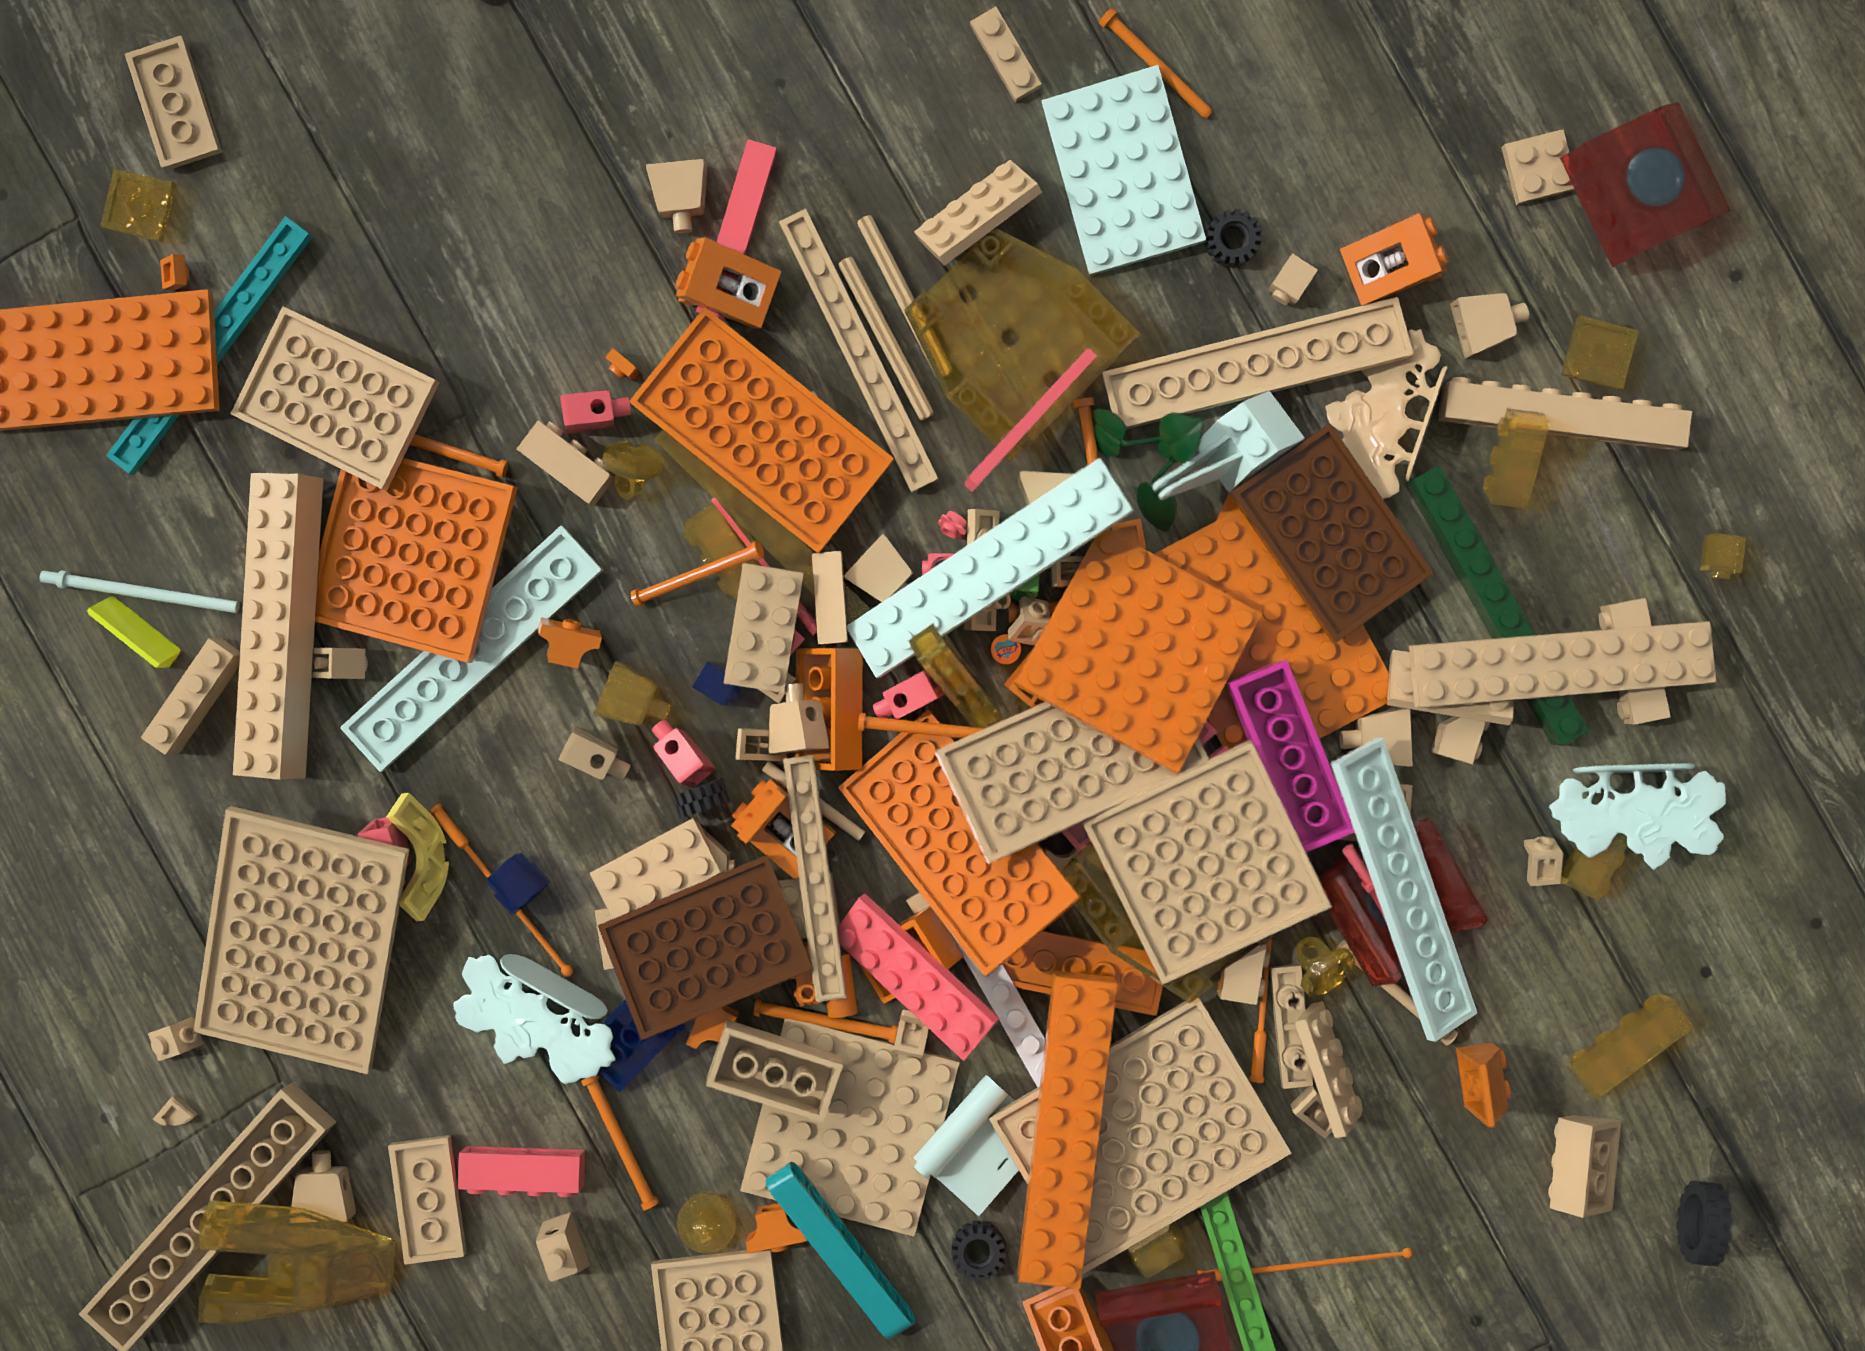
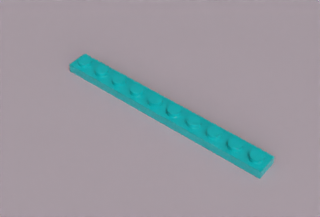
M286 216L214 311L217 364L313 237ZM179 415L133 419L106 457L128 474L135 475Z

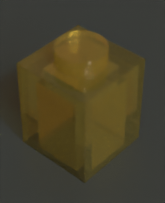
M1719 533L1704 535L1700 571L1711 572L1710 577L1716 579H1730L1731 574L1742 573L1746 537Z

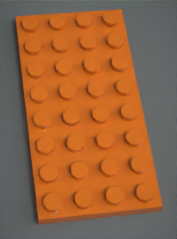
M208 289L0 310V431L220 411L213 292Z
M705 307L629 401L818 554L894 461L892 456Z
M929 709L915 720L918 722L942 724ZM901 732L866 762L862 769L857 770L838 788L985 977H988L1082 897L1038 842L988 865L935 754L936 750L956 742L953 737Z

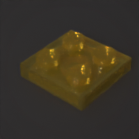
M113 169L100 227L105 230L163 243L176 184L171 181Z
M1582 315L1577 316L1561 375L1615 390H1622L1639 330Z

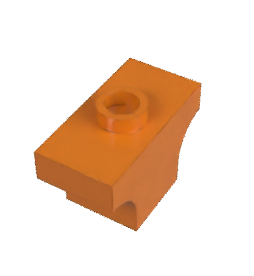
M542 617L539 621V636L549 642L547 658L550 663L578 669L583 654L591 649H599L602 639L600 631L582 627L578 621L564 619L563 622Z
M726 1005L692 1019L691 1021H694L695 1024L686 1045L697 1049L702 1042L707 1040L719 1042L726 1020L736 1022L740 1012Z
M774 1203L757 1208L755 1214L757 1229L748 1234L746 1247L748 1254L771 1249V1252H780L788 1249L791 1244L805 1242L807 1239L779 1203Z

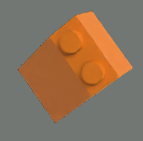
M931 906L899 923L908 934L947 970L964 957L944 923ZM858 963L883 1004L896 998Z
M1492 1042L1456 1047L1464 1107L1487 1127H1495L1508 1110L1507 1099L1511 1098L1510 1086L1508 1081L1504 1080L1503 1069H1506L1507 1066L1503 1050H1500Z
M1055 1286L1022 1302L1040 1351H1114L1106 1331L1081 1287L1080 1289Z

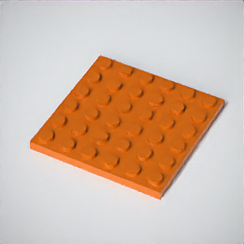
M403 458L388 490L385 491L341 469L319 551L315 622L472 663L518 487Z
M1107 529L1092 541L1014 685L1177 774L1262 614Z

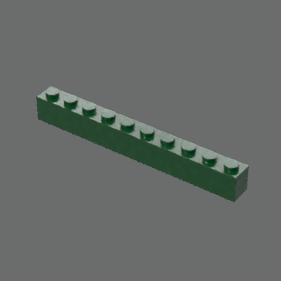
M1441 466L1433 467L1406 482L1407 489L1491 638L1535 636ZM1569 695L1525 698L1551 745L1563 746L1589 731Z

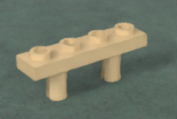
M968 509L967 546L999 525V511ZM1007 594L966 621L964 630L996 631V609L1008 608L1011 601L1010 595Z
M1301 965L1269 967L1281 1087L1287 1089L1313 1086L1312 1071L1295 1025V1021L1306 1010Z

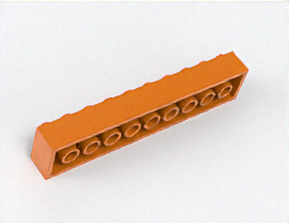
M1053 971L1017 1269L1019 1282L1080 1289L1117 990V982L1114 977Z

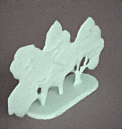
M1695 764L1592 766L1575 768L1573 772L1576 774H1597L1600 779L1596 784L1586 788L1578 780L1573 778L1565 779L1559 786V799L1552 803L1549 808L1552 810V816L1561 821L1562 834L1568 840L1575 842L1577 848L1587 857H1593L1606 850L1617 833H1624L1627 836V846L1636 854H1643L1644 861L1655 870L1670 858L1671 845L1675 841L1685 847L1690 853L1711 855L1717 850V845L1722 842L1724 835L1719 830L1718 825L1710 820V816L1726 804L1725 784L1716 782L1714 777L1706 771L1699 772L1690 782L1681 783L1675 778L1674 771L1690 770L1695 767ZM1666 772L1667 778L1663 788L1657 789L1643 783L1642 773ZM1614 773H1634L1635 789L1629 794L1616 792L1610 786L1611 775ZM1674 787L1680 788V796L1675 795ZM1601 788H1603L1604 798L1597 805L1592 804L1591 800L1595 792L1601 793ZM1589 791V796L1583 799L1582 793ZM1609 791L1614 794V800L1608 798Z
M515 954L502 956L500 960L501 966L510 976H505L500 972L496 960L490 955L480 956L478 959L468 958L462 971V976L472 993L471 995H463L459 1000L454 1001L455 1018L460 1026L473 1030L476 1033L482 1030L494 1029L496 1033L494 1048L503 1064L515 1061L517 1056L522 1058L533 1057L536 1054L537 1048L542 1047L547 1049L553 1072L562 1083L568 1084L576 1082L580 1078L588 1079L596 1076L601 1066L608 1067L611 1062L615 1061L616 1058L610 1050V1044L613 1039L611 1029L605 1024L596 1023L588 1026L582 1018L583 1016L590 1019H600L606 1016L608 1012L607 1007L597 997L523 956ZM507 982L512 983L509 990L504 989V985ZM522 983L541 994L536 995L523 992ZM550 998L569 1009V1013L564 1015L554 1014L547 1008V999ZM568 1018L567 1024H562L561 1020ZM574 1018L576 1019L574 1024H580L579 1037L574 1036L571 1030V1023ZM585 1028L591 1031L589 1037L585 1035Z

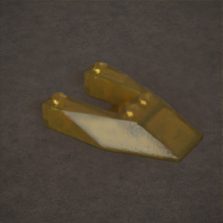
M209 1201L200 1221L199 1249L267 1254L268 1278L208 1274L199 1296V1323L231 1325L329 1307L392 1291L394 1239L305 1208Z

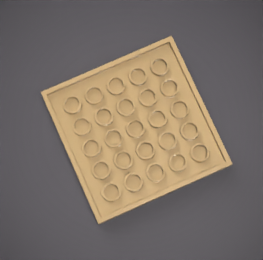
M1251 740L1160 782L1082 822L1162 984L1331 907Z
M785 1018L781 1037L842 1056L843 1067L823 1123L762 1104L740 1191L775 1200L767 1188L766 1178L793 1161L801 1168L838 1217L915 1236L930 1176L928 1178L924 1177L914 1167L917 1161L913 1157L944 1123L960 1060L924 1051L922 1059L893 1052L894 1044L889 1043V1041Z

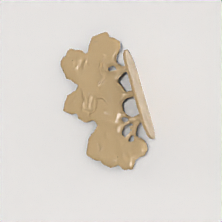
M1412 329L1407 331L1414 353L1411 358L1363 369L1362 372L1372 385L1370 391L1364 393L1356 390L1348 394L1345 401H1335L1325 406L1329 423L1337 430L1342 431L1344 436L1342 441L1383 500L1399 492L1400 484L1394 472L1395 465L1403 460L1410 462L1406 473V480L1410 481L1448 366L1443 367L1436 386L1429 388L1426 383L1425 372L1437 365L1441 354L1437 346L1425 342L1422 330L1420 329L1417 331ZM1416 364L1422 366V372L1416 370ZM1408 371H1411L1419 379L1415 383L1420 385L1419 388L1410 385L1407 381L1406 373ZM1408 389L1414 391L1412 395L1406 396L1404 394ZM1418 395L1426 397L1430 401L1423 422L1409 419L1405 414L1407 402ZM1410 427L1420 430L1413 453L1406 452L1398 445L1399 438ZM1386 454L1395 456L1391 461L1384 458Z

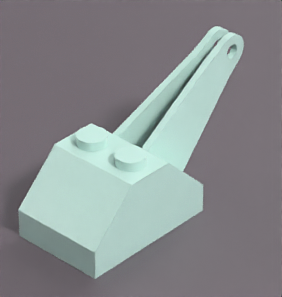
M1267 391L1242 402L1218 419L1202 436L1198 449L1199 454L1191 461L1186 462L1175 471L1159 479L1152 488L1155 492L1165 488L1158 495L1161 500H1164L1172 495L1220 480L1228 493H1230L1305 441V438L1272 393ZM1206 462L1209 465L1208 467L1175 482L1176 480L1183 477L1190 471L1194 470L1201 464Z

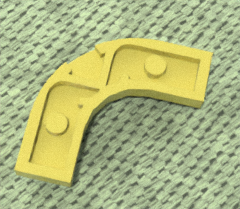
M403 793L390 810L387 818L412 843L416 854V869L412 879L401 895L399 904L413 919L424 921L440 896L446 882L449 862H445L443 843H446L442 829L430 812L410 793Z

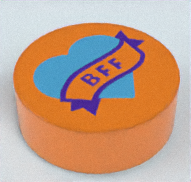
M1008 634L998 636L991 645L993 658L1001 664L1015 662L1021 653L1020 643L1009 641Z

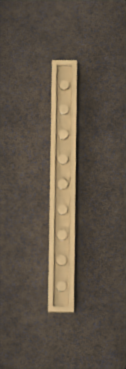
M806 208L779 221L911 493L937 481L938 477Z

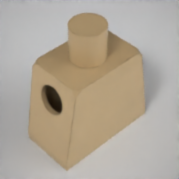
M704 159L646 164L659 214L665 219L673 218L674 233L691 232V216L703 215L705 210L707 165Z
M1506 293L1460 297L1450 304L1465 359L1517 335L1515 324L1529 320L1527 305L1520 303L1510 306Z
M882 534L849 569L844 577L880 602H883L908 585L906 582L913 575V572L886 536Z
M803 684L785 685L786 702L772 704L770 707L769 754L795 753L829 748L821 703L818 700H804Z
M1398 708L1362 716L1356 719V730L1340 731L1341 749L1359 748L1374 738H1384L1393 765L1413 766L1410 709Z
M574 727L558 759L600 780H603L605 775L609 774L623 781L631 766L616 758L618 749L577 727ZM600 754L605 760L602 763H596L592 760V756Z
M329 1150L312 1152V1167L302 1169L295 1177L289 1218L290 1223L347 1222L356 1214L348 1169L346 1166H331V1151Z
M572 1212L542 1222L536 1244L550 1282L576 1274L590 1266Z

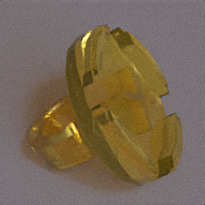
M630 441L614 442L605 447L602 456L603 465L615 474L616 491L626 500L639 497L642 494L645 479L659 476L663 469L662 455L656 449L645 444H640L638 448L633 447Z
M1306 937L1296 947L1297 961L1306 971L1300 986L1309 997H1313L1314 993L1317 996L1324 995L1334 989L1346 977L1343 972L1347 967L1351 971L1355 964V958L1347 948H1338L1330 951L1319 938ZM1313 947L1319 950L1320 953L1316 958L1309 959L1303 955V951Z
M704 1191L694 1194L685 1201L678 1214L677 1229L680 1238L687 1247L699 1253L710 1254L722 1250L730 1243L736 1232L738 1218L734 1206L726 1197L721 1194L718 1195L713 1192Z

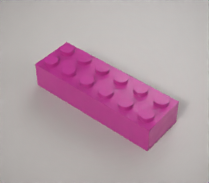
M1287 660L1276 661L1227 681L1225 686L1247 740H1251L1304 851H1310L1354 833L1355 831L1344 799Z

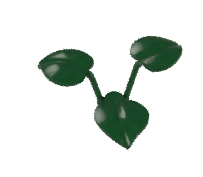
M1096 408L1091 410L1097 448L1107 456L1119 455L1122 451V445L1128 447L1159 442V453L1162 457L1169 459V461L1153 477L1151 484L1143 482L1138 486L1137 503L1141 513L1150 524L1160 530L1169 531L1177 515L1175 496L1172 495L1161 500L1158 495L1165 488L1155 492L1152 486L1174 463H1186L1195 457L1201 443L1205 420L1171 412L1164 415L1160 421V436L1126 440L1124 438L1127 429L1119 416L1105 409Z

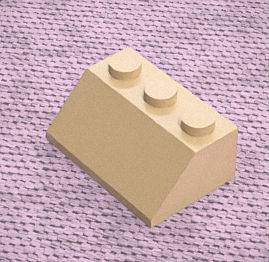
M1577 1115L1558 1118V1123L1554 1130L1556 1148L1551 1161L1553 1179L1548 1191L1551 1209L1582 1218L1613 1210L1621 1128L1620 1120Z

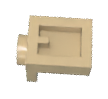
M1023 596L1019 600L1020 615L1008 629V640L1035 646L1050 620L1049 603L1044 600Z
M1541 836L1535 839L1524 840V847L1529 854L1527 871L1529 885L1561 884L1563 852L1555 839Z

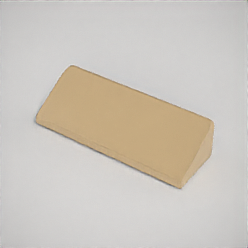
M842 551L812 554L818 644L848 642Z

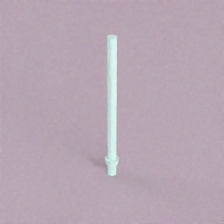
M43 570L40 574L41 582L56 584L58 588L62 589L75 587L238 613L240 607L238 601L75 576L63 570L59 571V573Z

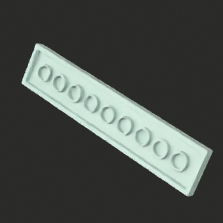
M1099 458L847 625V630L875 677L881 678L1133 513L1134 510L1103 461Z
M561 525L491 589L472 663L423 651L346 721L340 729L379 772L385 771L536 633L541 617L551 619L594 580L603 569L567 529Z
M1374 738L1332 762L1331 765L1426 1038L1436 1042L1476 1015L1477 1010L1384 738Z

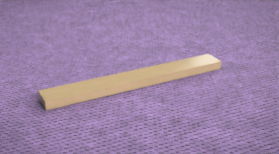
M814 755L783 759L809 954L814 968L812 969L815 999L816 1002L847 998Z

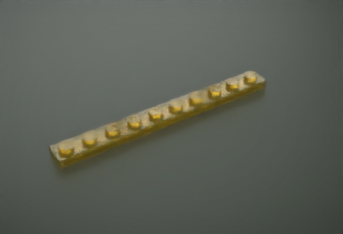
M662 430L654 440L713 498L715 497L787 570L804 573L802 585L815 596L812 554L814 553L781 523L665 430ZM844 583L847 625H849L871 609Z

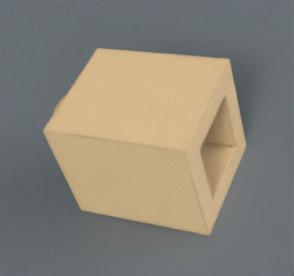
M1292 253L1268 290L1273 293L1272 297L1283 305L1289 303L1293 306L1299 300L1318 269Z

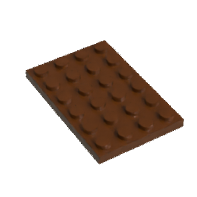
M1331 423L1321 428L1229 493L1332 643H1336L1433 574L1427 562Z
M765 855L598 925L641 1040H645L814 969L769 855Z

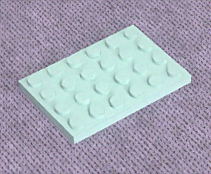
M1158 65L1041 100L1089 276L1206 242Z

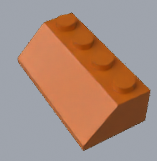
M796 649V684H803L804 700H818L821 703L829 748L795 752V757L814 755L815 769L817 770L862 769V731H858L859 714L862 713L863 655L859 649Z

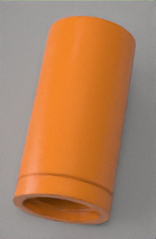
M840 952L847 998L826 1001L829 1018L847 1017L858 1013L851 958L848 952Z

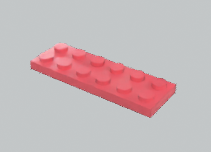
M866 894L858 898L837 927L839 945L963 1061L973 1052L1000 1019Z

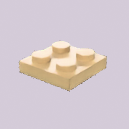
M1564 129L1507 143L1501 147L1516 205L1567 193L1578 188Z

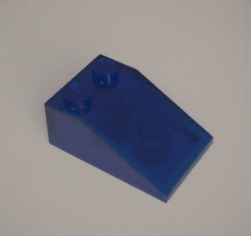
M625 999L602 1023L611 1029L613 1039L610 1044V1050L616 1059L608 1067L601 1066L599 1072L620 1093L685 1027L684 1023L641 1040Z

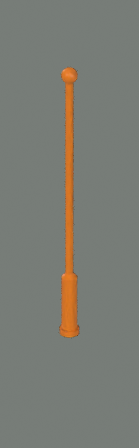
M438 803L429 810L430 814L458 848L464 849L560 966L562 975L565 977L571 976L573 968L563 962L468 845L469 840L442 809L443 806Z
M1272 935L1266 937L1265 944L1267 945L1266 949L1270 950L1271 955ZM1270 959L1268 967H1263L1262 979L1265 980V989L1260 1000L1258 1030L1254 1034L1251 1075H1249V1081L1264 1083L1263 1070L1267 1036L1264 1031Z
M1405 1248L1402 1252L1291 1263L1250 1269L1252 1274H1260L1276 1271H1285L1317 1266L1390 1258L1397 1256H1403L1404 1258L1409 1259L1413 1256V1250L1411 1248ZM1219 1269L1197 1270L1199 1286L1204 1285V1283L1222 1281Z

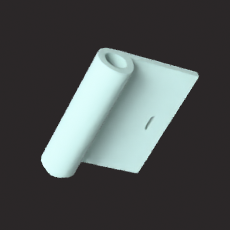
M987 1075L983 1077L913 1157L917 1161L914 1167L924 1177L928 1178L932 1175L937 1178L978 1216L1019 1170L989 1121L991 1114L1014 1102V1100Z

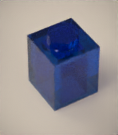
M707 661L692 686L722 706H726L728 702L733 704L742 691V688L737 685L724 684L726 670L712 661Z

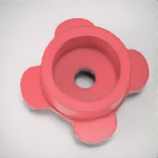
M948 511L946 515L942 514L941 519L938 521L941 531L950 538L962 539L963 535L967 532L966 527L968 524L966 520L952 511Z

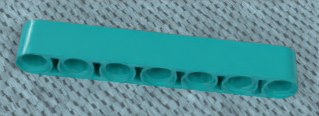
M789 1162L766 1178L769 1192L886 1339H893L915 1324L914 1314L908 1304L795 1162Z

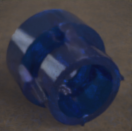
M516 853L505 861L487 878L488 881L486 882L495 892L493 896L511 916L520 911L551 883L534 862L530 863L522 853Z

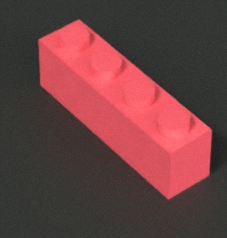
M466 1146L459 1152L458 1189H465L469 1194H482L486 1190H496L499 1195H512L516 1191H527L529 1196L545 1195V1192H557V1196L572 1197L575 1196V1193H579L584 1186L585 1150Z

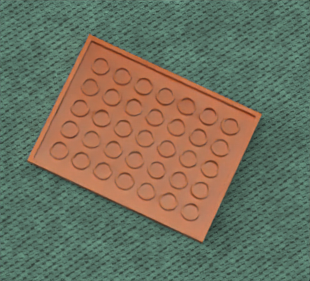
M1240 509L1154 553V555L1262 614L1227 681L1276 661L1287 660L1319 739L1387 704L1389 673L1364 625H1360L1338 642L1332 643ZM1224 685L1207 720L1217 731L1215 735L1221 747L1227 746L1230 750L1248 740L1227 688Z

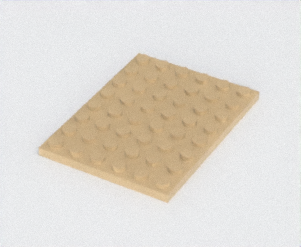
M233 806L227 808L193 1032L368 1074L373 1064L409 849Z
M1198 995L1193 996L1110 1045L1082 1275L1292 1154ZM1039 1087L989 1116V1121L1027 1184Z

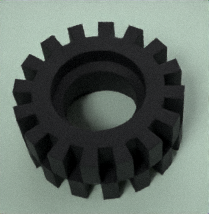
M1230 209L1226 210L1223 214L1217 215L1210 224L1205 235L1207 236L1205 246H1208L1207 253L1209 256L1212 255L1214 257L1213 261L1215 263L1219 261L1223 267L1231 265L1232 268H1237L1238 265L1243 266L1247 264L1258 252L1262 242V236H1260L1262 229L1261 226L1256 224L1258 220L1255 217L1253 219L1250 218V213L1247 211L1240 213L1241 209H1235L1234 212H1231ZM1238 228L1243 232L1245 242L1241 248L1232 250L1224 245L1222 234L1226 229Z
M723 778L671 796L679 819L731 801Z
M977 1220L972 1221V1225L964 1224L963 1229H958L955 1238L952 1240L951 1255L953 1264L957 1266L959 1273H964L965 1278L970 1279L971 1276L974 1277V1281H980V1277L988 1280L991 1274L997 1275L999 1273L998 1269L1004 1265V1258L1006 1259L1003 1235L1001 1232L998 1233L997 1227L993 1224L991 1227L988 1226L986 1221L978 1224ZM982 1240L989 1245L990 1254L985 1260L974 1261L968 1256L967 1247L972 1241Z

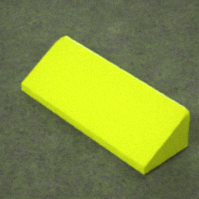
M108 597L87 610L91 617L155 668H169L181 653L179 647L116 597Z

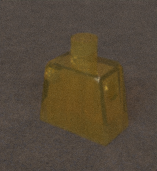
M615 661L593 714L642 726L646 724L649 715L665 720L670 712L671 704L657 699L661 688L660 685L627 664Z
M1174 1221L1125 1251L1136 1269L1146 1278H1150L1184 1257L1186 1240Z

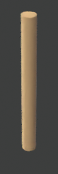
M768 761L762 771L787 788L785 772ZM820 799L822 815L859 841L865 831Z

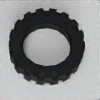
M1692 1180L1689 1182V1185L1685 1186V1193L1681 1194V1205L1677 1211L1679 1221H1677L1676 1226L1677 1230H1679L1677 1238L1678 1244H1681L1680 1251L1682 1255H1685L1684 1259L1691 1264L1717 1267L1720 1265L1719 1262L1723 1263L1725 1260V1253L1728 1254L1730 1248L1729 1240H1732L1733 1232H1731V1225H1733V1216L1730 1214L1732 1205L1731 1202H1728L1729 1195L1727 1191H1724V1187L1721 1184Z

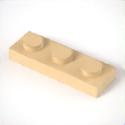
M996 6L970 21L972 30L1015 102L1041 88L1040 80Z

